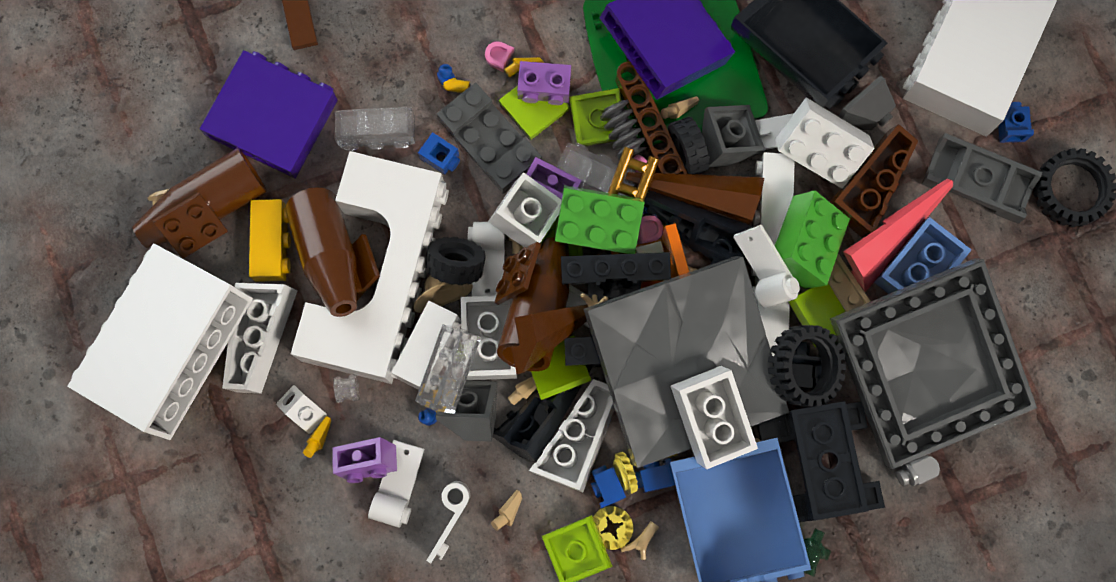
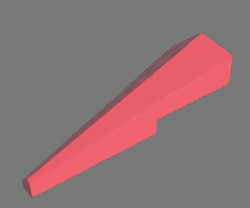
M946 179L883 220L884 225L843 251L853 269L851 273L864 292L869 289L953 187L952 180Z

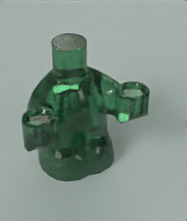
M816 528L811 538L804 539L811 570L804 571V573L815 577L820 559L828 561L831 550L824 548L821 543L825 533Z

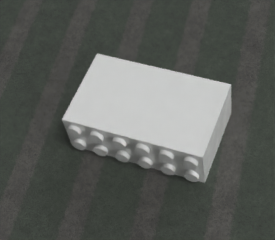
M943 0L942 3L944 5L941 11H938L932 23L934 27L931 32L929 31L923 42L925 47L918 54L913 64L914 70L904 83L903 89L906 92L903 99L987 137L1003 122L1057 0Z
M153 243L150 250L145 253L138 270L130 278L129 285L123 295L116 301L115 308L108 320L103 323L96 340L88 348L79 368L74 371L67 387L141 431L171 440L253 298Z

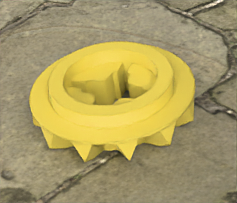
M624 452L616 453L615 460H613L614 470L623 490L631 495L638 490L636 473L627 455Z
M608 506L600 509L593 516L605 549H620L630 541L633 534V523L625 510L615 506ZM606 517L613 524L623 523V525L616 529L618 539H615L611 533L601 534V531L607 527Z

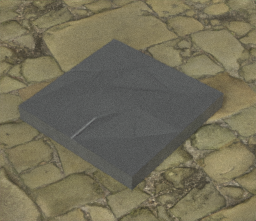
M735 256L584 308L632 463L637 468L692 448L670 386L716 367L723 366L732 370L750 427L789 413L786 401L780 398L782 394H777L774 390L777 385H772L770 382V378L774 377V374H768V368L773 367V363L768 362L772 352L770 351L769 342L743 257Z
M972 259L830 318L837 340L843 347L841 350L845 354L846 364L884 465L890 469H895L1037 408L984 259Z

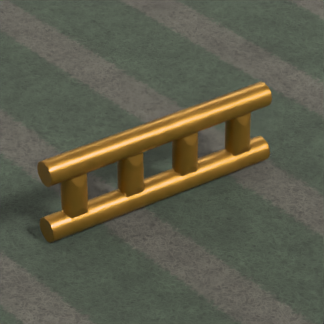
M624 147L608 193L617 195L622 193L644 200L659 159L649 156L647 163L632 158L633 149ZM628 168L643 173L638 188L623 183ZM613 252V254H624L620 252Z

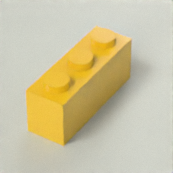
M282 199L251 200L249 277L255 282L286 281V273H290V259L287 258V248L291 246L290 233L287 232V223L289 221L285 211L286 204Z

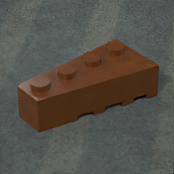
M899 124L886 132L843 189L840 188L830 200L831 204L850 218L848 226L862 238L878 229V224L888 208L889 200L899 184L898 181L901 174L905 171L918 143V140Z

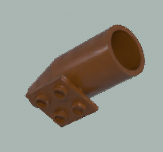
M238 147L171 187L132 226V229L145 248H150L153 243L160 245L169 242L184 259L227 233L228 230L221 222V219L266 193L267 190L249 159Z
M326 188L305 189L293 195L285 206L303 272L330 314L335 317L347 316L356 310L357 301L380 275L366 234H361L351 244L340 207L335 201L336 195Z
M555 237L546 238L542 244L535 242L527 248L524 247L517 254L509 256L503 264L504 273L502 279L497 284V295L494 303L500 305L511 298L512 302L498 344L497 355L502 361L512 367H515L511 347L520 346L514 317L566 308L568 302L569 285H562L561 256H569V246L567 243L555 241ZM554 349L527 371L546 370L550 366Z

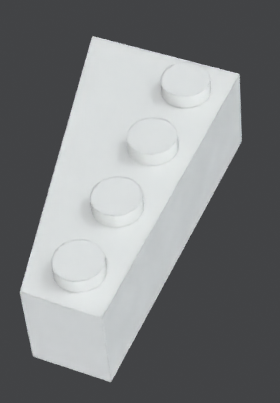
M235 283V288L252 297L253 300L228 341L222 388L240 393L261 394L297 290L285 284Z
M595 379L592 380L574 406L573 411L559 427V431L545 447L537 462L533 464L529 470L530 472L582 493L584 492L615 411L606 383Z

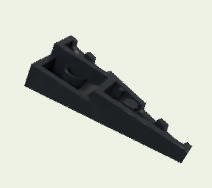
M650 190L647 191L644 199V206L647 208L646 212L651 216L655 214L666 223L665 226L676 223L680 240L695 253L697 251L702 253L711 261L710 265L735 256L743 257L745 265L747 264L748 260L735 241L734 235L754 228L753 226Z
M586 365L589 373L592 367L591 365ZM582 384L541 400L538 390L535 389L526 399L525 405L516 412L511 410L506 415L508 419L497 429L494 428L493 438L519 457L536 463L550 442Z

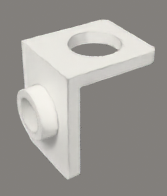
M295 385L276 404L285 415L308 434H311L327 416L320 407L305 396ZM295 394L293 400L286 405L287 400Z

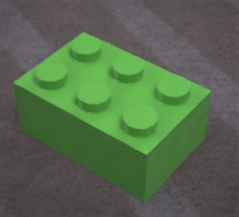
M564 185L555 241L625 254H635L645 202L640 198Z
M815 190L792 197L775 244V248L790 273L804 289L826 286L828 284L850 220L848 216Z

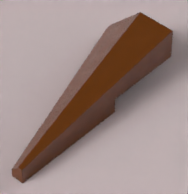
M627 172L624 181L638 186L643 173ZM654 173L648 190L749 224L756 212L765 178Z
M588 305L514 317L520 345L511 347L516 374L527 371L587 322L584 308H587Z

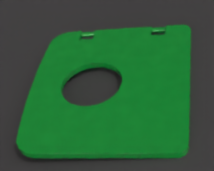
M585 0L583 14L586 32L601 91L617 89V69L622 63L626 62V55L600 19L606 5L615 0ZM700 0L722 34L731 43L735 53L724 66L658 100L651 93L660 115L661 110L667 108L669 104L696 96L699 98L698 104L679 118L670 119L669 117L664 119L662 117L667 130L669 123L690 116L697 123L702 133L704 112L707 107L750 105L754 120L761 119L767 114L768 104L751 48L731 30L734 17L740 13L736 0ZM628 72L621 75L625 81L634 79L633 75ZM640 95L632 97V101L636 104L645 102L644 98ZM647 117L642 120V123L647 127L655 125V121L652 118ZM635 124L631 126L632 129L636 128ZM656 140L652 144L654 146L655 144L663 142L660 140Z

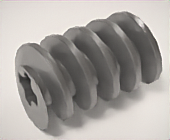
M623 100L607 107L600 116L601 121H609L604 126L605 130H613L608 135L609 140H617L613 144V149H622L617 154L619 159L624 147L633 149V155L648 148L640 147L645 138H636L641 129H632L631 127L637 120L627 118L633 112L632 109H623L628 100Z

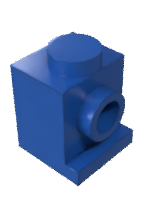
M1011 102L1003 122L998 125L1000 143L1026 142L1034 135V129H1031L1029 106L1022 107L1021 102Z
M433 132L418 152L422 162H426L444 175L448 170L453 172L460 162L458 148ZM445 155L446 157L442 162L437 160L438 156Z
M665 459L662 466L657 461L645 465L644 470L635 472L638 488H642L643 493L675 486L670 465L671 459Z
M604 465L591 471L595 481L590 483L596 498L602 497L603 502L599 503L600 508L626 498L614 467L607 469V466Z

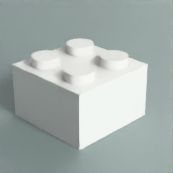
M523 172L514 182L488 222L519 245L527 248L535 242L540 243L559 215L561 199Z

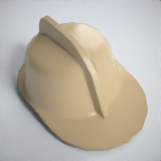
M430 275L425 282V292L415 301L414 309L416 312L422 313L428 301L443 306L459 300L471 292L473 284L451 285L440 282Z

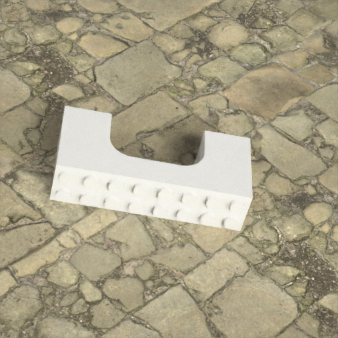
M349 152L335 201L344 214L379 222L390 228L391 235L375 294L364 308L354 311L347 316L335 317L330 314L326 307L305 303L291 355L301 362L392 384L393 378L397 379L391 372L408 341V338H405L407 327H412L415 313L412 312L414 302L422 292V288L419 287L420 280L427 275L425 264L428 246L432 241H435V238L432 237L434 229H439L442 214L439 213L441 204L445 205L448 198L449 190L446 189L442 173L356 152Z

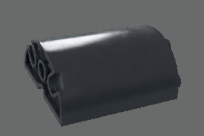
M754 0L734 17L731 24V30L806 97L825 109L835 108L844 99L846 93L850 94L859 84L857 79L861 80L870 70L868 67L870 64L875 66L885 54L881 51L888 44L839 0Z

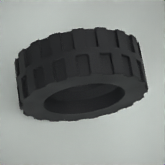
M688 116L669 123L668 132L687 173L696 175L709 170L710 162L707 146L693 118Z
M438 238L428 246L425 268H427V273L431 277L438 279L440 282L451 285H469L479 281V278L483 275L486 258L485 251L482 250L480 245L478 246L475 242L464 238Z

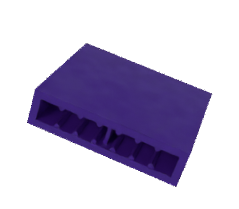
M615 0L606 5L600 16L601 21L656 100L724 66L735 53L731 43L722 34L700 0Z
M243 50L203 121L200 130L206 137L233 150L239 147L246 156L296 179L338 100L333 92V88L322 82L318 85L311 82V78L301 72L294 74L288 71L289 68L282 63L275 62L273 64L266 61V57L258 52L253 51L251 54Z

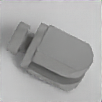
M925 455L902 465V469L896 471V477L902 486L907 484L918 486L939 475V463L935 458Z

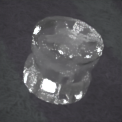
M356 374L343 379L340 376L334 377V394L337 403H343L346 399H352L353 401L360 399Z

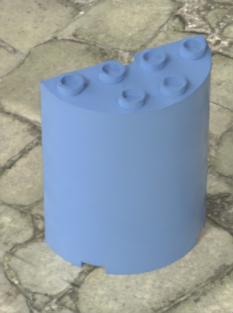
M778 438L756 442L758 449L709 469L699 465L695 457L670 462L699 582H778V577L787 575L788 580L797 579L805 576L804 571L811 570Z

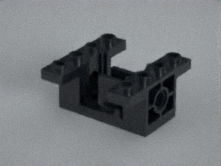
M670 252L561 256L562 285L587 284L588 296L591 299L592 295H597L598 302L604 296L610 300L641 289L643 282L671 279ZM591 331L590 337L566 338L564 340L565 366L591 365V367H602Z
M843 401L791 410L789 413L757 424L760 441L778 438L779 443L790 441L796 443L806 490L804 491L805 494L792 496L799 523L885 508L880 481L862 482L852 435L853 430L868 428L861 401L849 404ZM824 454L828 455L830 469L825 468L822 464L821 459Z

